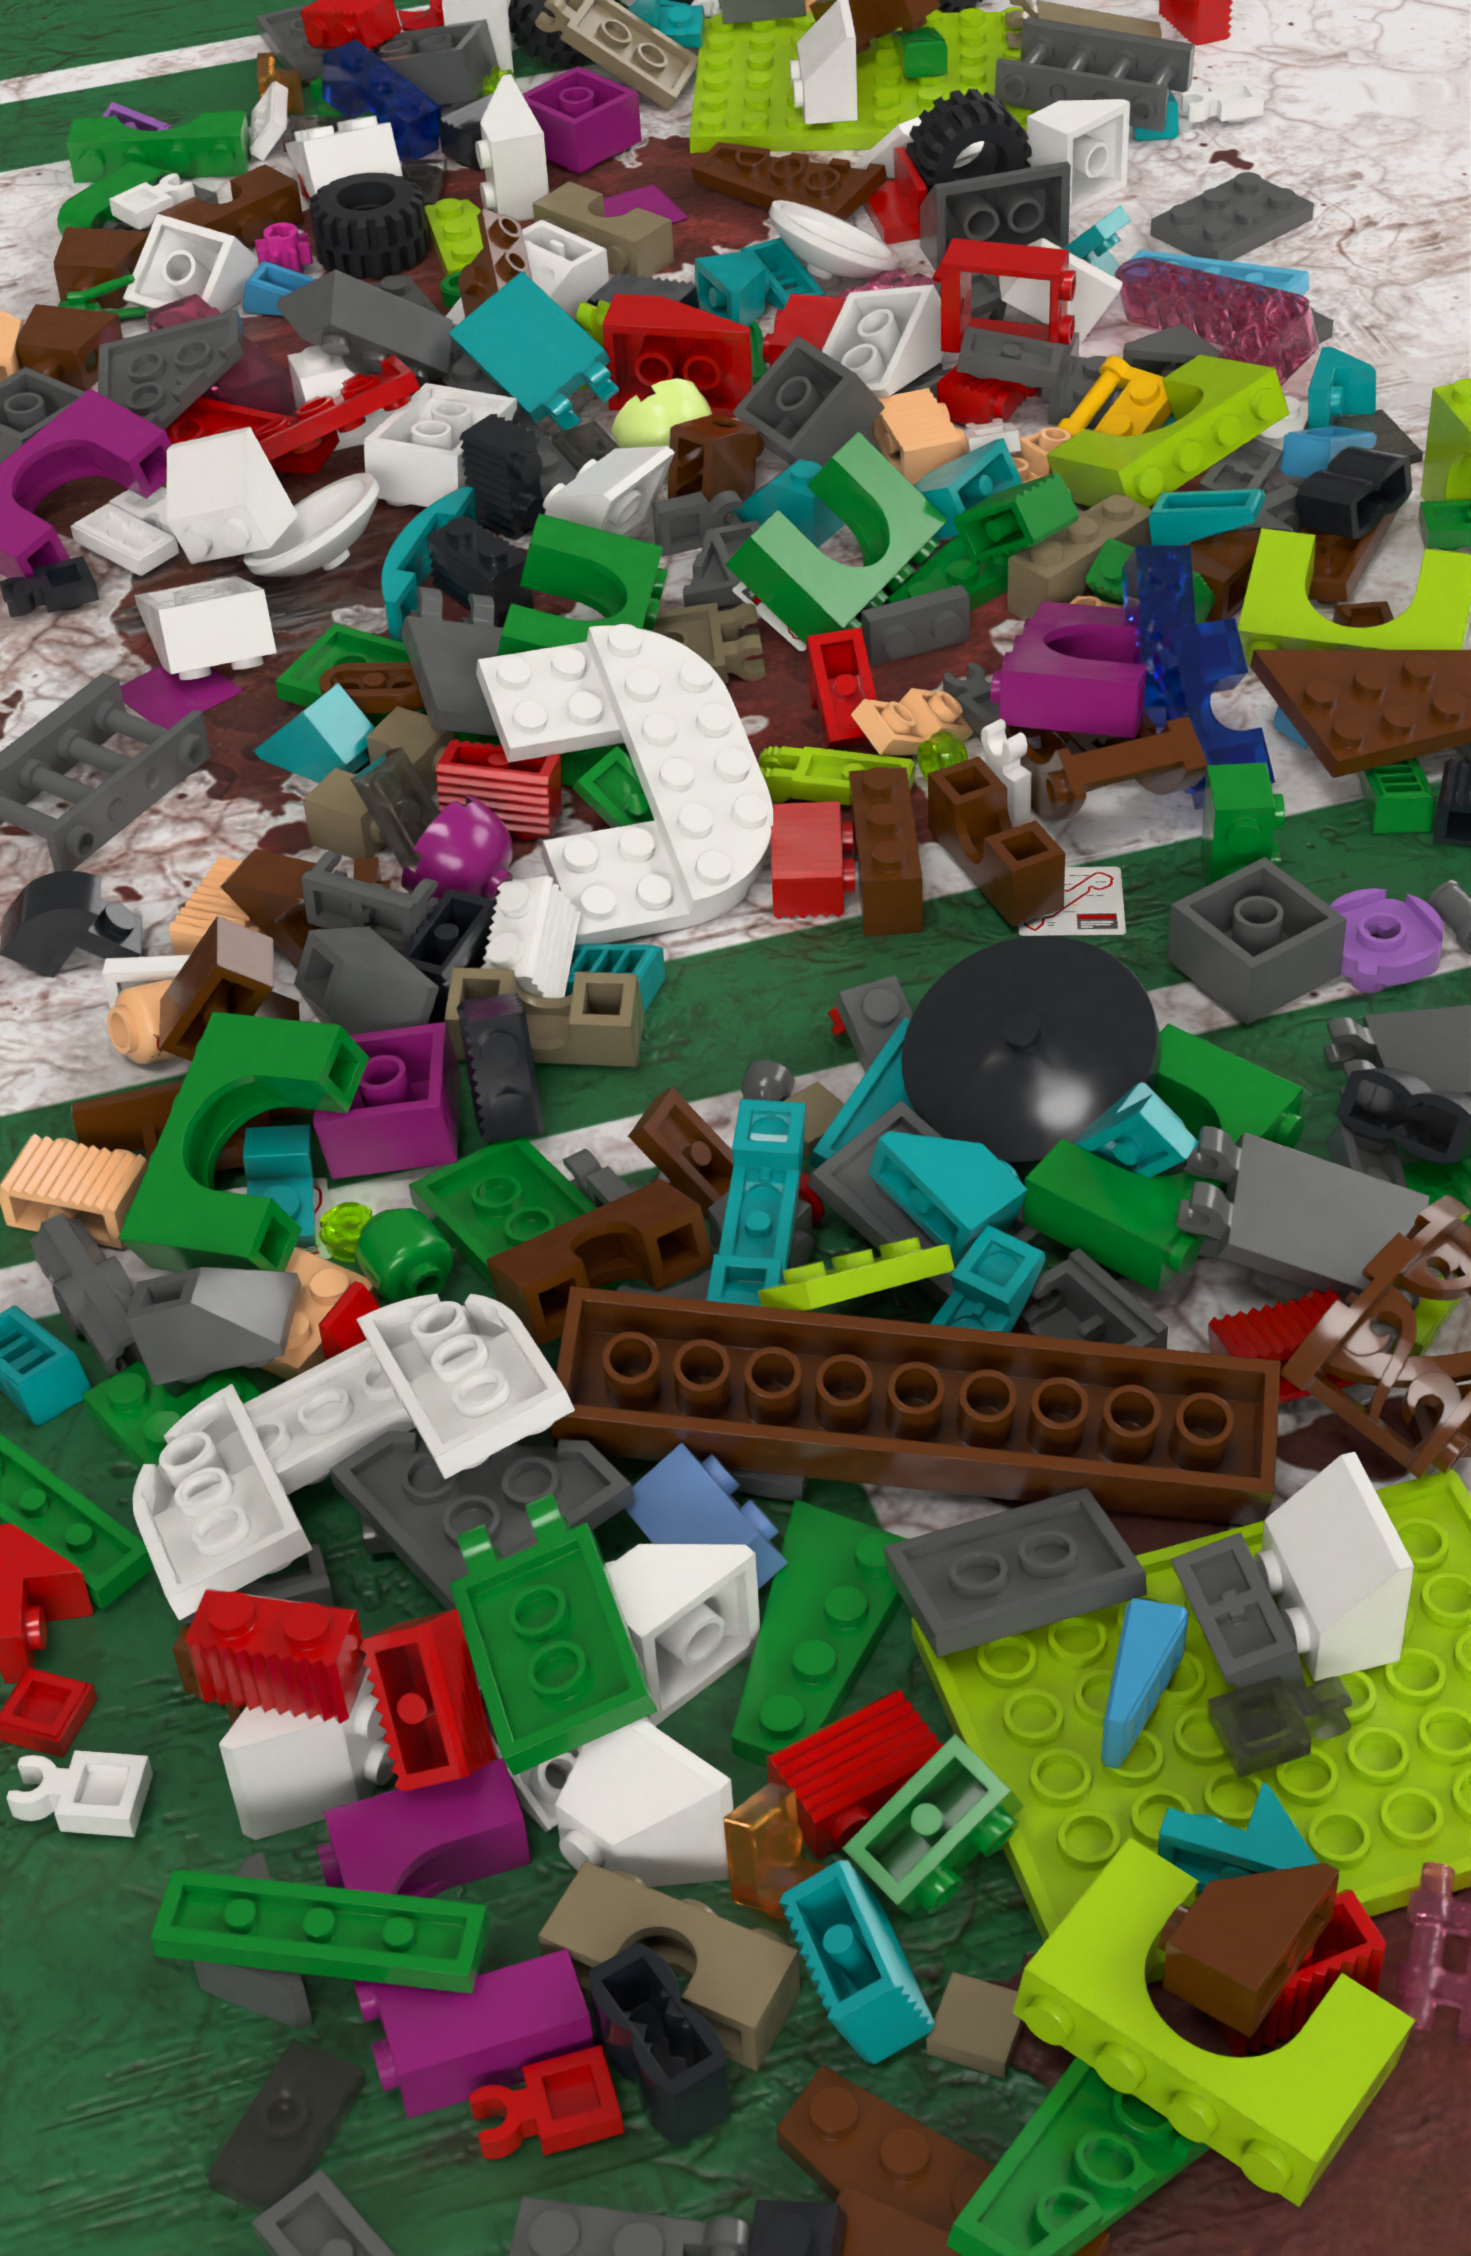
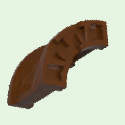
M1144 712V720L1135 739L1006 726L1005 729L1007 739L1020 732L1026 736V740L1040 736L1042 748H1033L1027 740V752L1021 757L1020 765L1032 773L1031 808L1048 821L1055 822L1072 818L1076 815L1085 802L1086 792L1105 788L1115 783L1117 785L1126 783L1132 779H1135L1146 790L1158 795L1191 789L1201 781L1206 773L1207 765H1209L1189 716L1167 721L1161 733L1156 734V725ZM1053 732H1056L1061 737V739L1055 734H1053Z
M1450 1194L1441 1197L1421 1211L1414 1222L1415 1225L1406 1237L1398 1232L1381 1249L1362 1272V1275L1371 1283L1359 1296L1351 1292L1346 1297L1344 1304L1337 1299L1280 1371V1374L1301 1391L1306 1390L1404 1465L1408 1469L1407 1471L1419 1480L1433 1473L1436 1468L1447 1474L1471 1444V1439L1464 1435V1432L1471 1425V1390L1462 1400L1459 1388L1456 1383L1471 1380V1351L1437 1356H1409L1416 1339L1417 1323L1415 1313L1409 1301L1399 1291L1403 1288L1416 1296L1439 1301L1456 1300L1468 1295L1471 1297V1226L1464 1222L1471 1213V1209ZM1427 1267L1439 1270L1443 1274L1444 1279L1433 1276ZM1378 1321L1388 1322L1396 1329L1397 1344L1393 1354L1383 1352L1391 1334L1378 1336L1371 1329L1373 1323ZM1330 1374L1355 1383L1377 1386L1368 1408L1366 1409L1325 1376ZM1392 1387L1408 1388L1401 1407L1402 1418L1407 1426L1414 1415L1415 1408L1418 1406L1429 1405L1438 1414V1422L1435 1428L1416 1446L1379 1419L1383 1404Z

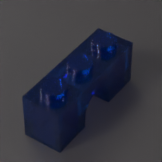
M356 39L323 54L321 92L323 100L348 120L372 110L374 116L377 117L378 124L390 122L398 158L405 165L439 150L440 133L438 120L441 118V105Z
M1136 545L1122 567L1125 620H1134L1136 650L1134 664L1147 665L1144 712L1156 725V728H1164L1166 722L1189 716L1191 721L1201 708L1191 545Z
M1235 618L1168 630L1153 653L1155 678L1160 685L1165 684L1170 704L1166 707V722L1189 716L1209 765L1267 763L1272 786L1275 783L1262 727L1243 731L1229 729L1216 719L1211 709V694L1235 689L1248 673ZM1206 773L1197 785L1191 789L1184 790L1186 794L1191 793L1195 810L1204 808Z

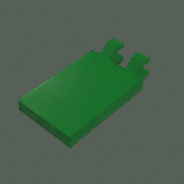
M524 1136L497 1141L458 1160L456 1163H452L409 1184L412 1204L428 1217L447 1241L493 1288L486 1259L597 1209ZM623 1279L606 1283L596 1289L615 1291L620 1286H631Z
M553 1493L525 1504L538 1544L503 1559L498 1546H493L484 1523L458 1534V1544L469 1575L449 1583L502 1758L513 1776L658 1712L597 1539L587 1522L571 1529L566 1516L561 1515Z

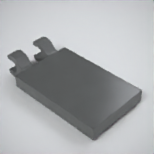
M417 587L416 593L419 599L418 611L411 610L409 616L406 615L401 636L432 729L498 736L476 675L478 659L497 656L503 628L494 627L493 598L491 596L469 593L470 618L462 617L461 622L446 621L442 619L443 597L441 590Z
M1471 1005L1364 1015L1363 1026L1347 1017L1335 1018L1327 1022V1029L1333 1044L1325 1045L1323 1051L1329 1067L1332 1069H1343L1347 1082L1352 1071L1394 1068L1418 1077L1432 1092L1454 1091L1471 1097ZM1341 1087L1339 1090L1341 1099L1346 1087Z
M1203 1126L1200 1130L1198 1146L1195 1147L1185 1160L1184 1170L1196 1177L1211 1178L1227 1183L1226 1198L1216 1186L1205 1182H1194L1190 1201L1181 1199L1178 1202L1175 1226L1186 1232L1205 1234L1220 1239L1217 1257L1323 1293H1327L1329 1289H1332L1341 1299L1345 1300L1351 1292L1359 1296L1371 1283L1362 1275L1363 1269L1398 1232L1405 1237L1415 1225L1414 1222L1419 1213L1429 1206V1196L1245 1132L1234 1144L1230 1135L1225 1131L1215 1127ZM1401 1288L1399 1291L1407 1298L1414 1311L1419 1304V1296Z

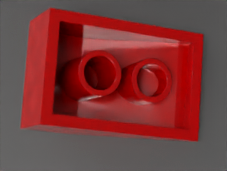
M614 294L602 323L604 349L611 360L606 365V368L611 373L609 379L619 388V391L608 400L609 410L620 411L635 395L642 402L647 397L655 394L651 386L656 383L672 379H683L692 381L696 385L699 392L706 399L712 414L737 418L732 412L753 388L750 327L663 296Z

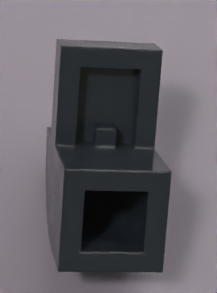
M60 871L46 874L33 880L23 888L4 914L0 955L53 978L76 947L103 959L139 957L141 955L142 916L131 912L127 907L119 903H111L100 898L101 877L80 871Z

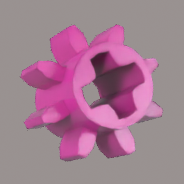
M291 223L272 224L264 230V239L255 240L259 265L262 261H266L303 274V265L313 263L308 233L298 234V228Z

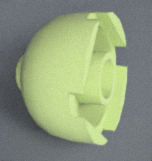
M683 379L661 381L651 386L655 394L647 397L642 402L635 395L624 405L616 415L611 429L612 436L617 443V448L668 446L670 448V427L711 415L710 407L692 381ZM669 468L664 479H668Z

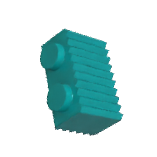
M849 1860L835 1862L782 1894L779 1904L786 1911L784 1916L791 1923L789 1928L796 1935L794 1941L800 1946V1954L807 1961L805 1966L812 1973L810 1979L818 1987L816 1992L823 1999L821 2005L829 2013L827 2018L864 2062L876 2064L932 2032L935 2022L879 1899H876L868 1885L864 1884L862 1877L858 1876L855 1868L851 1867Z

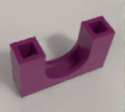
M89 389L0 464V573L7 578L24 577L28 579L34 577L33 568L70 559L54 527L33 514L41 500L64 483L82 477H106L118 482L145 499L167 482V449L172 445L165 430Z
M1042 601L1033 618H1026L1023 634L1015 636L1013 650L1011 653H1005L1002 669L995 670L993 673L990 700L991 704L999 705V719L1004 720L1006 726L1135 739L1144 720L1146 682L1161 683L1169 666L1173 613Z
M503 1758L487 1763L486 1766L475 1770L470 1776L404 1792L396 1789L325 1810L323 1812L330 1842L316 1846L326 1887L422 1898H433L447 1889L531 1864L524 1817ZM568 1949L477 1975L472 1994L353 1980L364 2023L379 2019L385 2039L370 2043L382 2090L385 2092L399 2087L407 2119L469 2100L468 2095L483 2086L501 2085L510 2087L523 2083L522 2066L594 2047L590 2015Z

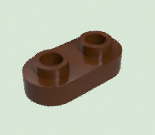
M410 662L340 664L326 670L319 679L321 696L339 683L363 714L391 713L397 706L417 712L424 706Z

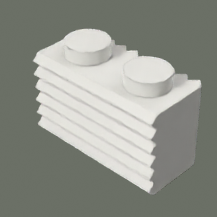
M545 875L503 882L497 887L500 894L495 897L497 904L493 909L496 913L491 917L494 923L489 927L492 933L487 937L490 943L485 947L487 954L483 959L486 963L481 967L484 969H512L515 972L518 985L523 990L543 998L565 997L581 912L575 911V905L569 904L570 899L564 897V892L558 890L559 885L553 883L552 877Z

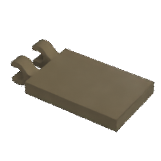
M547 0L544 7L552 11L555 18L541 12L535 21V25L544 32H563L560 37L562 41L668 111L698 65V56L614 0Z
M1010 0L1011 5L1021 6L1023 10H1013L1011 13H1005V25L1012 29L1023 28V23L1027 17H1034L1162 39L1160 22L1037 0L1036 5L1031 0ZM1007 32L1006 44L1012 48H1021L1022 32Z
M715 602L658 611L653 632L671 638L698 654L711 665L723 683H728L727 673H734L746 681H758L766 677L764 659L746 660L749 656L763 654L759 628H740L746 624L758 623L756 606L754 604H741L731 610L718 611V605Z

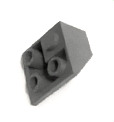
M369 926L309 930L294 981L295 987L321 1023L341 1025L349 1035L428 1024L439 989L435 983Z
M199 1267L137 1282L125 1319L154 1386L177 1380L183 1383H191L205 1378L212 1372L242 1365L247 1368H256L268 1364L277 1357L284 1356L301 1288V1281L298 1274L293 1272Z

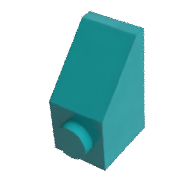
M742 251L695 258V285L701 310L748 327L764 313L765 295L768 294L770 288L769 275L765 266L749 252Z
M1002 438L994 440L928 472L913 486L948 520L933 535L936 539L959 535L954 524L955 515L970 509L971 506L977 505L978 502L984 501L985 498L992 496L994 493L1023 484L1005 440Z
M803 459L797 460L743 501V507L731 511V514L738 515L742 523L757 520L761 526L779 510L817 548L844 526V522L807 486L823 466Z
M337 683L258 746L254 752L260 760L320 783L334 768L354 773L370 759L369 755L365 752V749L368 747L366 736L375 727L340 684Z
M888 1131L878 1139L868 1170L870 1177L938 1246L949 1244L952 1260L956 1265L960 1263L986 1225L1004 1232L1014 1224L1028 1190L1021 1183L1016 1171L1007 1162L998 1160L982 1143Z

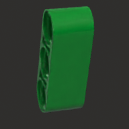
M135 160L126 163L74 195L62 205L57 218L59 232L63 235L67 227L102 229L104 224L110 220L122 222V220L112 215L109 198L145 182L155 186L159 184L163 177L173 173Z

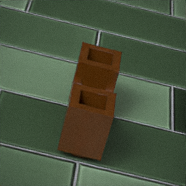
M266 164L230 180L233 201L210 204L192 197L157 213L235 236L247 249L255 245V240L264 239V230L272 224L291 223L297 226L304 222L298 181Z
M980 756L928 773V829L1011 927L1064 909L1065 852L1036 820L1014 828L1012 827L1007 808V787Z
M875 767L869 770L849 771L850 821L853 822L854 861H858L859 902L863 935L865 937L923 933L922 871L907 767Z
M660 1179L490 1257L486 1261L497 1301L506 1305L518 1316L539 1347L562 1336L570 1286L596 1289L609 1282L636 1279L647 1283L657 1291L713 1263V1256L701 1206Z

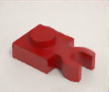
M602 2045L522 2066L525 2084L523 2089L512 2091L501 2085H487L476 2089L468 2095L474 2121L485 2119L489 2116H500L505 2119L496 2128L478 2132L484 2159L506 2157L519 2148L524 2138L535 2135L539 2137L543 2156L624 2133L622 2115Z

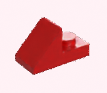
M861 627L807 636L806 650L811 708H819L827 748L869 741L851 716L864 699L877 701Z
M12 1523L0 1524V1671L4 1683L9 1684L18 1683L27 1667L35 1669L36 1650H45L47 1647V1621L88 1617L93 1614V1607L81 1570Z

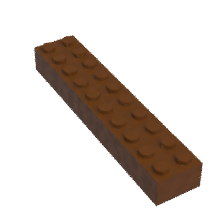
M570 1286L556 1376L564 1386L575 1411L554 1421L551 1425L554 1448H558L559 1439L589 1441L602 1455L662 1461L682 1442L702 1462L713 1454L727 1469L1038 1502L1087 1487L1103 1510L1250 1525L1266 1519L1275 1493L1281 1361Z

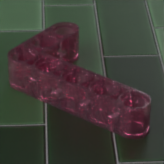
M1150 258L1129 260L1115 271L1114 277L1123 282L1119 295L1125 316L1129 321L1160 330L1182 323L1207 342L1226 346L1216 356L1217 358L1275 368L1281 386L1318 348L1319 341L1310 302L1303 295Z

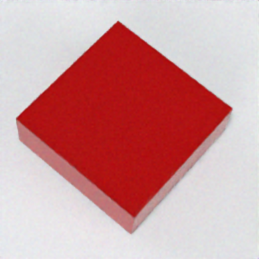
M27 1667L0 1711V1741L64 1758L97 1701L93 1684Z

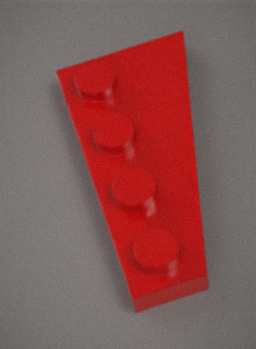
M393 354L379 362L383 371L377 375L363 376V374L358 373L342 382L343 388L340 390L341 394L332 399L331 396H316L300 405L301 407L295 411L297 419L288 422L286 417H279L254 430L253 433L271 466L274 467L276 465L275 458L292 450L294 454L310 451L320 445V437L338 429L339 433L352 431L366 422V415L383 408L385 412L393 411L411 401L410 394L421 390L413 371Z
M199 397L165 429V432L171 444H176L246 427H251L252 431L279 417H286L288 422L297 418ZM337 429L320 437V445L310 451L294 454L292 450L275 458L276 465L272 467L274 472L317 474L340 442Z

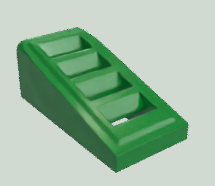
M934 27L918 28L910 32H903V30L892 31V41L905 78L948 74V47L945 39Z
M1416 757L1358 772L1373 834L1431 832L1435 801L1430 784Z

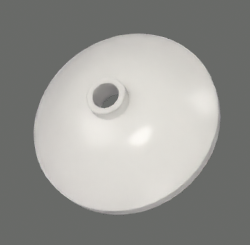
M777 200L771 205L769 216L774 228L786 246L808 263L806 270L819 278L831 280L833 274L855 279L884 275L895 270L900 262V255L888 244L840 218L789 201Z
M358 473L335 481L309 495L293 506L298 516L270 549L245 553V565L251 573L265 577L297 576L313 571L321 566L325 571L337 567L349 557L350 552L348 548L364 532L378 501L379 484L373 475Z

